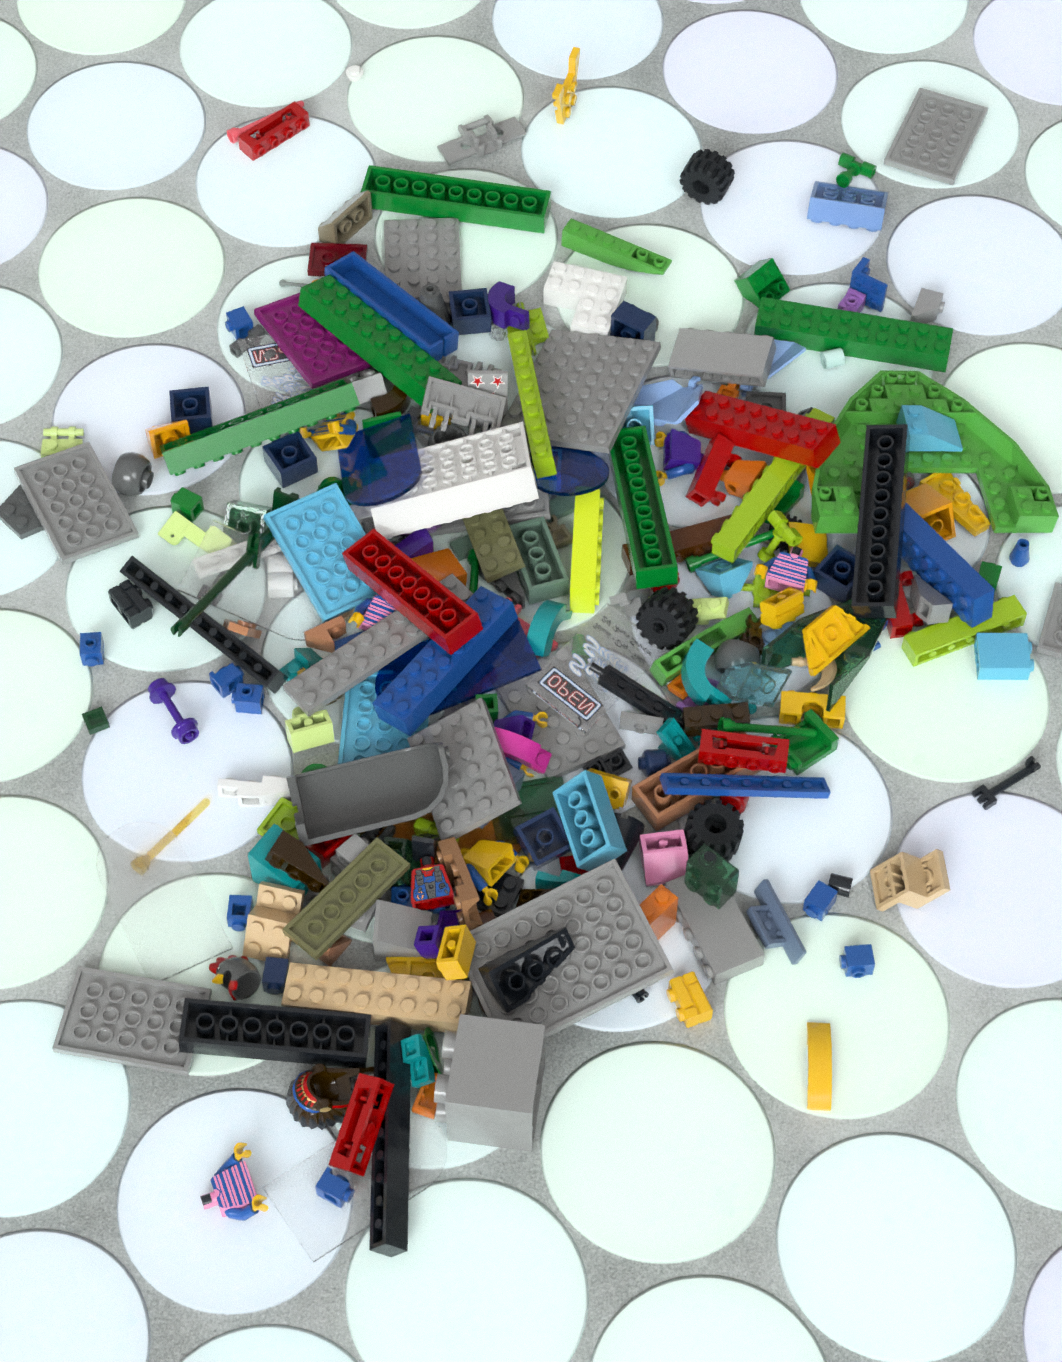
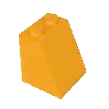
M926 483L906 491V503L945 541L956 537L953 506L950 500Z

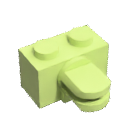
M298 706L292 710V719L285 720L287 740L293 753L335 742L333 724L326 709L315 712L308 717Z

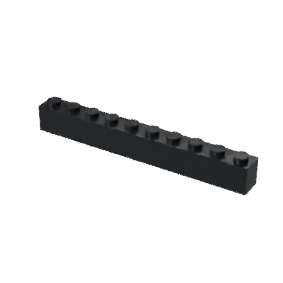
M131 556L119 571L179 619L195 605L134 556ZM204 611L189 626L274 694L277 693L288 679L285 674Z
M393 1020L375 1027L374 1077L386 1080L394 1084L372 1151L369 1240L370 1251L388 1257H394L408 1251L411 1073L410 1064L403 1063L401 1040L411 1036L412 1028ZM377 1094L376 1101L379 1103L377 1106L374 1105L373 1108L379 1109L383 1094Z

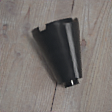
M614 813L627 849L625 853L616 858L621 871H623L639 842L640 835L644 833L645 826L634 817L628 816V819L620 818L621 813Z

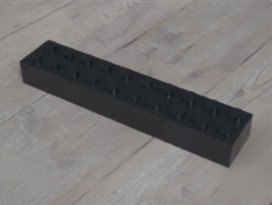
M908 424L866 425L851 603L852 611L856 618H897L910 449Z

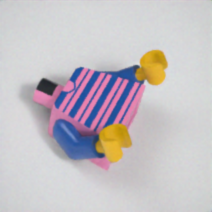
M792 547L790 554L780 552L777 557L771 558L766 563L756 565L753 575H761L763 580L766 576V588L780 592L791 587L801 590L803 593L806 590L814 591L813 593H816L818 582L816 581L813 569L808 566V559L802 557L803 550L799 547Z
M375 595L372 598H366L355 607L348 623L355 621L357 623L356 628L366 631L396 611V609L381 596Z
M237 1143L234 1147V1153L217 1170L214 1177L210 1179L213 1192L200 1196L204 1210L218 1205L222 1217L246 1221L256 1215L259 1210L263 1212L268 1210V1205L262 1204L264 1200H267V1197L256 1194L245 1160L242 1161V1158H249L252 1154L251 1150L243 1151L247 1143Z

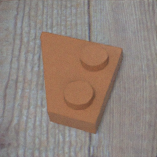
M225 618L223 623L227 630L260 639L262 631L256 629V624L242 620L235 622Z

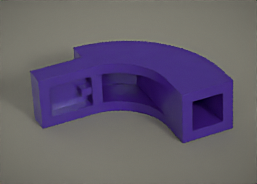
M498 281L488 292L491 321L502 329L511 326L520 330H528L530 328L529 311L512 306L515 303V286Z
M459 910L440 911L437 925L418 926L414 946L423 958H437L445 927L459 925L456 913L460 912Z

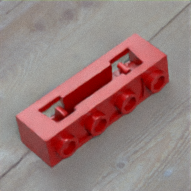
M295 101L239 135V149L252 161L262 157L270 150L309 127L308 112ZM289 111H291V115H290V116L286 115V116H285V119L283 120V116H282V115H284V114L288 113ZM257 131L259 132V134L256 133V137H255V138H253V137L250 136V135L254 134V133L257 132Z
M702 729L698 762L706 765H723L728 768H747L751 771L762 770L775 774L785 773L789 739ZM712 737L725 738L727 741L712 740ZM763 743L777 745V748L762 745Z
M362 1073L358 1074L331 1154L329 1166L364 1177L394 1084L378 1077ZM377 1094H383L379 1109L373 1108L374 1105L377 1106L379 1103L376 1101ZM360 1145L366 1148L361 1162H358L356 1158L358 1153H362V1149H360Z

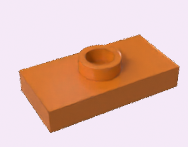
M434 1072L436 1081L438 1073ZM436 1082L420 1087L412 1106L413 1113L431 1119L435 1118L437 1103H434Z

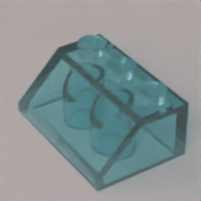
M750 661L727 668L722 674L717 688L733 701L773 707L792 670Z

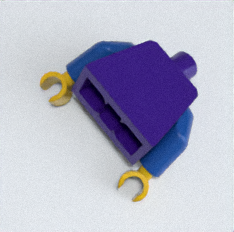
M671 429L667 435L662 431L656 433L655 446L663 447V470L666 471V473L660 470L656 471L657 478H659V486L664 485L666 478L670 480L694 473L704 453H701V442L698 439L691 437L685 431H677L675 429Z
M514 710L504 716V718L496 719L494 727L514 732L532 740L535 722L541 728L547 727V722L539 720L541 718L548 719V715L545 712L533 715V712ZM505 757L509 764L518 770H523L526 776L534 777L533 774L527 772L529 767Z

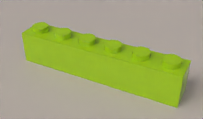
M1015 595L1002 597L998 601L993 602L992 618L971 628L959 616L949 617L948 622L935 625L930 624L919 631L907 633L903 638L901 648L912 666L915 667L973 645L976 633H1005L1023 626L1027 612Z

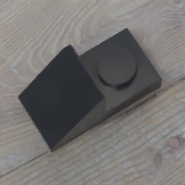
M423 832L412 835L413 860L420 861L423 857L431 856L435 862L438 841H441L440 836Z

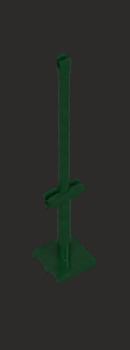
M277 487L273 493L272 511L300 499L299 495L293 492L289 495L281 492V488ZM269 528L262 535L259 531L255 535L249 534L246 553L171 627L170 630L173 635L178 632V637H180L193 621L247 566L253 565L252 568L256 570L259 568L261 553L275 539Z

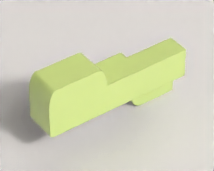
M176 511L158 532V535L171 545H178L185 537L207 554L237 545L236 542L215 526L209 528L205 533Z

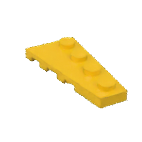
M933 473L920 481L918 486L926 483L952 502L954 519L974 537L989 529L991 523L978 505L972 503L970 494L964 492L960 486L961 482L957 477L954 478L951 473Z

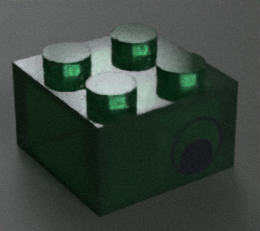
M703 844L686 863L684 883L690 891L702 896L708 905L720 909L737 891L739 869L706 844Z

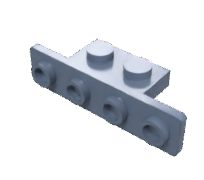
M764 879L754 890L760 906L749 907L746 913L765 949L783 947L791 964H798L807 953L771 883L768 879Z

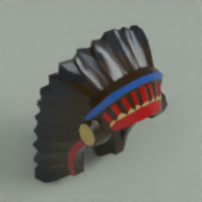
M316 1064L311 1070L301 1072L290 1083L287 1092L286 1105L289 1108L290 1114L293 1115L294 1121L300 1122L302 1127H309L310 1129L318 1127L321 1130L326 1128L327 1125L333 1127L336 1123H342L352 1095L350 1078L358 1076L359 1073L366 1075L374 1074V1066L342 1069L327 1068L324 1064Z

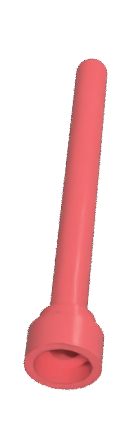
M302 100L296 102L301 107L304 106V102ZM276 112L240 129L233 127L227 130L228 139L232 144L238 142L239 135Z

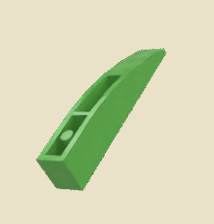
M572 218L562 230L561 246L612 266L642 273L664 275L672 263L671 259Z
M748 607L709 627L653 662L649 671L662 687L681 674L683 659L696 638L714 649L711 654L712 656L716 653L717 648L722 642L727 639L737 640L743 633H746L747 625L745 620L749 614L752 615V621L755 623L758 618Z

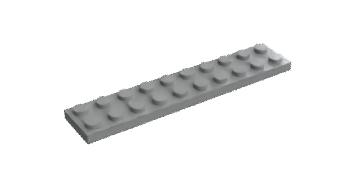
M453 574L440 581L441 584L463 602H466L473 595ZM396 610L282 685L283 690L309 717L429 636Z

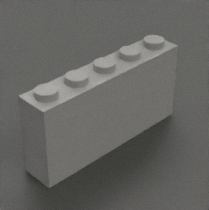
M679 328L668 369L672 378L691 379L693 376H698L701 381L765 387L776 352L774 337L751 335L748 333L738 334L729 331L718 332L709 329Z
M715 864L666 882L665 887L678 897L676 922L682 924L686 940L688 942L691 941L696 959L702 961L704 965L703 971L708 979L711 978L714 985L764 964L765 954ZM702 873H708L713 877V885L712 882L707 884L702 881L701 878L704 875Z

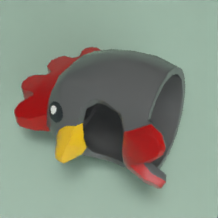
M230 955L228 958L218 957L216 963L209 964V970L216 974L212 982L226 988L234 1001L249 998L260 986L261 975L257 967L246 956L237 957L236 955Z

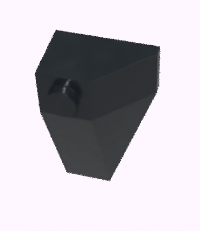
M563 927L495 958L478 968L489 992L504 1012L508 1013L526 1003L531 998L534 990L546 981L545 978L554 968H558L575 949V946L567 928Z

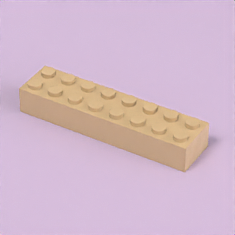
M290 962L281 1006L371 1015V1025L378 1026L393 1020L414 1030L425 1031V1028L429 1027L433 1032L445 1033V1030L457 1031L460 1014L470 1015L473 989L471 981L446 980L444 978Z

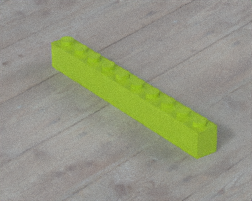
M516 331L507 334L532 460L537 479L556 475L557 471L527 331Z
M815 407L809 414H805L806 417L834 423L835 417ZM773 457L771 465H767L763 470L762 477L755 480L752 490L745 493L740 506L736 505L730 519L724 521L721 531L719 533L716 532L712 537V553L734 563L806 465Z

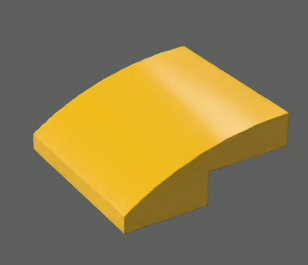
M789 522L787 525L790 528H795L803 537L802 542L797 546L803 550L802 557L808 559L809 567H817L828 555L827 533H815L812 524ZM788 545V547H789V554H790L791 548H792L793 546H789V545Z

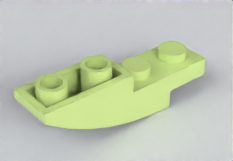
M727 597L692 599L694 601L693 608L698 610L696 617L699 619L696 625H709V621L712 619H726L729 606Z

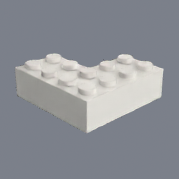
M554 261L544 286V304L575 311L570 332L610 336L611 315L625 299L628 277Z

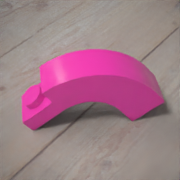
M495 727L505 757L518 761L539 774L545 773L552 756L551 753L542 749L541 745L533 740Z

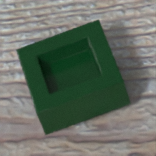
M102 706L82 714L90 735L110 728Z

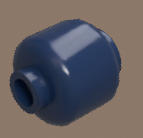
M646 749L642 756L638 758V769L642 770L645 777H649L671 764L670 755L663 749Z

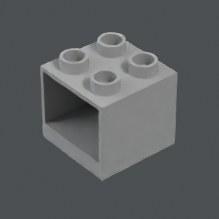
M460 1014L457 1031L445 1030L442 1045V1059H445L443 1074L438 1073L434 1092V1103H437L436 1122L447 1124L448 1141L532 1152L545 1069V1025Z

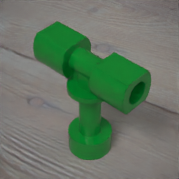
M843 152L839 158L838 165L846 168L847 171L840 172L836 177V182L840 187L846 188L852 182V176L861 174L872 179L876 173L877 166L866 161L863 163L855 161L856 157Z

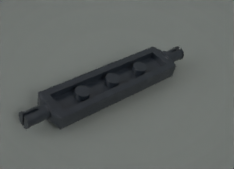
M594 662L591 664L589 670L599 675L597 684L644 714L664 718L663 724L668 718H675L683 729V720L680 717L681 710L611 665L602 668Z

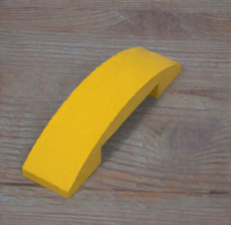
M807 1022V1110L831 1111L832 1042L830 1023Z

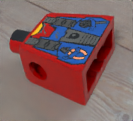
M431 856L421 858V868L413 869L411 874L412 907L420 910H429L455 905L453 899L454 892L443 864L434 865V860Z

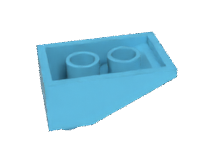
M921 405L901 406L896 423L897 425L908 424L910 433L909 451L962 452L963 447L954 419Z

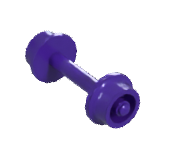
M166 678L154 680L148 687L149 699L153 704L164 703L173 717L176 725L171 730L172 737L178 739L181 744H188L194 741L199 736L198 722L194 718L183 719L171 700L176 691L175 685L169 683Z

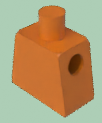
M737 460L729 470L724 469L719 481L724 482L728 494L743 499V495L752 490L755 480L762 477L767 463L766 461Z

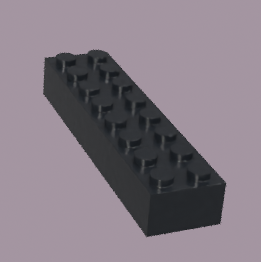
M185 998L179 1034V1052L366 1068L371 1015Z

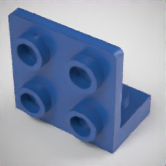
M863 257L852 271L850 288L866 295V306L882 312L888 285L869 276L871 270L869 268L870 260Z

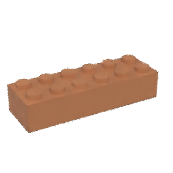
M734 731V733L747 734L746 732ZM716 738V739H714V740L727 741V739H725V738ZM698 748L632 786L631 800L652 827L658 831L686 815L691 810H694L695 805L698 803L703 805L705 800L717 797L665 794L660 782L661 773L755 775L762 770L751 771L747 768H728L723 765L699 763Z

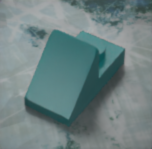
M295 648V658L283 666L280 671L288 677L286 680L288 682L323 658L312 648Z
M668 718L656 731L663 741L658 746V749L665 750L676 761L697 750L675 718Z

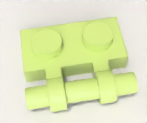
M58 426L44 428L43 435L51 436V439L42 440L41 458L83 444V439H76V437L84 436V428H76V426H69V428H58ZM59 436H69L68 439H58Z

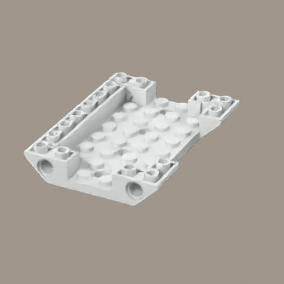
M524 422L367 462L370 508L376 531L386 539H389L393 536L408 534L416 530L431 528L443 523H451L454 520L470 518L477 514L489 513L500 508H508L516 504L539 499L535 473L529 453L531 450Z

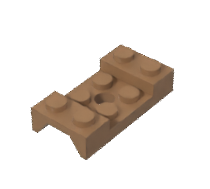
M455 837L438 841L439 851H436L438 863L443 864L451 887L455 888L457 896H454L453 899L456 909L460 911L456 913L459 925H467L469 931L483 925L476 904L479 901V896Z

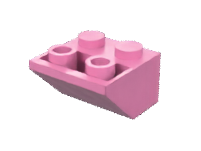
M684 829L640 835L639 852L646 886L666 884L668 881L690 873Z

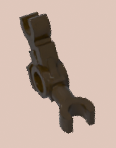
M749 614L745 620L747 625L746 633H743L739 640L755 646L759 650L760 655L765 658L766 665L773 669L782 657L776 652L771 653L764 647L762 628H759L762 625L761 617L755 623L752 621V615Z

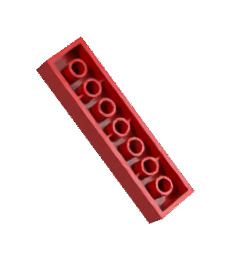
M707 390L701 395L699 404L685 418L688 432L691 434L712 439L719 433L735 443L734 446L814 468H819L841 443L836 424Z
M372 529L342 553L347 568L450 655L483 630L476 611L375 529Z

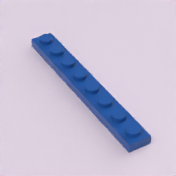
M661 773L660 776L664 793L669 795L828 799L831 793L824 777Z

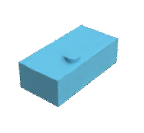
M584 770L552 792L577 868L591 871L616 859L627 851L601 775Z

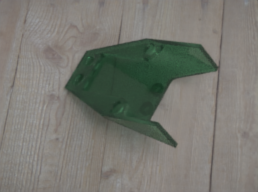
M852 599L836 604L845 613L854 616L851 607ZM826 609L798 619L767 644L762 651L760 675L765 676L791 666V658H797L798 656L806 657L802 630ZM856 618L860 623L869 625L870 629L834 659L837 665V673L834 681L829 686L826 706L828 712L831 711L869 660L888 618Z

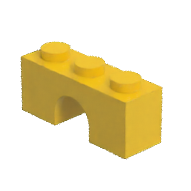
M794 690L781 691L779 724L796 725L801 722V716L812 709L829 728L843 729L846 696L818 694L816 692H796Z

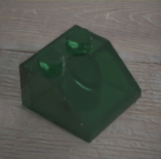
M238 500L227 502L223 533L237 544L246 542L249 534L255 535L257 531L261 532L262 535L269 528L263 517L272 511V507Z

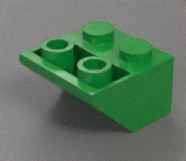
M773 258L759 260L734 280L742 296L758 308L761 297L781 299L790 291Z

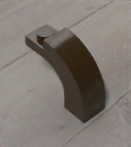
M394 385L389 393L370 399L371 412L373 417L401 412L402 415L408 409L412 399Z

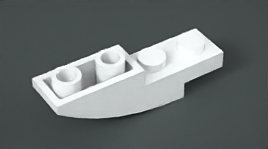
M263 775L261 783L254 780L241 781L234 778H218L217 781L219 797L236 798L239 807L274 806L281 797L291 801L287 779L277 775Z

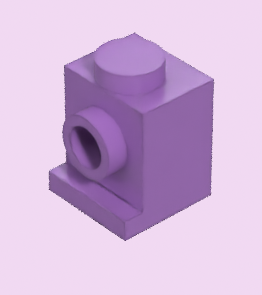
M849 287L846 295L838 304L837 309L861 313L865 307L866 295Z

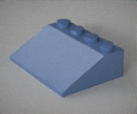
M815 181L810 197L807 219H811L815 223L824 221L829 222L833 226L843 224L848 225L852 229L862 227L868 231L876 232L882 229L888 192L851 186L842 188L838 184Z

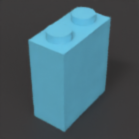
M976 633L974 654L977 680H1028L1030 672L1034 671V659H1030L1032 642L1028 641L1027 633Z

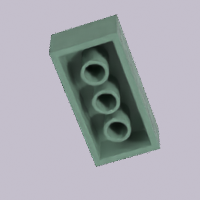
M544 516L511 524L510 528L526 566L517 570V574L529 605L569 595V579Z

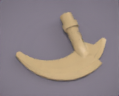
M798 656L797 658H791V666H808L806 657ZM835 660L821 671V679L815 686L811 687V691L823 689L833 682L837 673Z

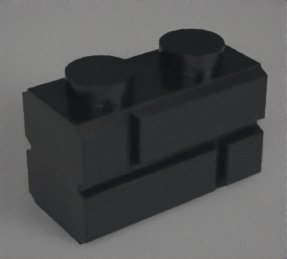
M127 579L120 583L119 586L116 585L109 589L110 602L131 629H135L142 623L152 619L153 605L149 598H143V593L136 584L133 585Z

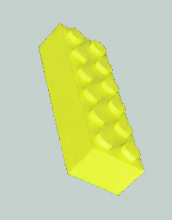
M576 488L570 580V611L572 613L594 614L595 605H599L604 498L600 497V489Z

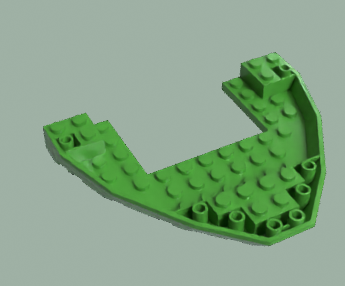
M880 370L848 400L833 423L836 424L841 443L815 471L811 519L815 533H857L866 425H897L896 421L902 405H921L955 420L963 450L962 452L909 451V472L976 473L993 533H1052L1059 517L1049 485L1019 445L964 398L920 371Z

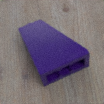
M426 528L415 531L395 545L409 558L434 552L433 540Z

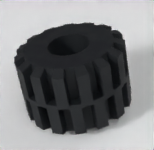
M700 149L693 153L680 175L681 179L679 180L680 184L683 185V191L687 192L691 199L694 198L699 203L704 202L705 205H710V203L717 204L718 201H721L734 180L735 171L732 169L733 165L731 162H727V158L724 155H719V152L715 150L711 152L710 149H704V151Z
M663 587L660 591H655L638 609L639 612L636 614L638 623L636 626L637 629L642 631L640 634L642 638L646 637L649 640L648 644L651 646L656 644L657 649L662 650L666 647L667 650H672L674 647L681 645L696 628L695 625L699 619L696 617L698 610L692 606L694 601L692 599L688 600L685 597L687 595L685 592L679 593L677 588L672 587L669 590L667 587Z
M710 799L705 800L704 805L698 803L695 805L694 811L691 810L689 812L684 834L688 854H694V860L699 862L698 858L701 854L700 859L705 861L704 865H710L711 862L704 859L706 853L704 851H710L716 855L715 864L717 866L722 865L723 859L728 862L732 859L733 855H736L744 832V821L739 820L741 814L738 810L732 811L733 805L729 803L726 806L722 805V800L717 799L716 803H712Z

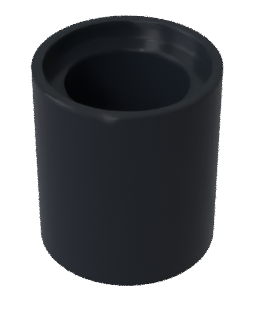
M831 873L828 886L837 890V895L849 898L853 878Z

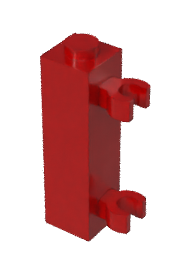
M719 433L709 441L687 491L686 498L701 507L709 501L718 507L721 502L725 501L726 494L715 489L726 464L730 468L735 461L742 460L741 456L731 453L735 443Z
M911 570L900 573L897 618H887V629L890 639L904 637L912 631L913 626L920 627L924 625L923 620L915 612L910 614L903 586L912 585L911 579L914 577Z

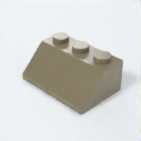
M367 190L354 195L342 207L333 212L325 222H322L318 227L319 241L322 243L345 244L372 219L371 192Z

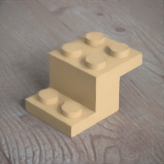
M935 849L922 858L900 852L870 870L876 908L882 912L897 903L919 909L951 891L944 854L939 849Z
M265 881L260 882L256 906L248 914L242 956L266 961V957L289 959L292 940L283 933V928L302 911L305 891Z

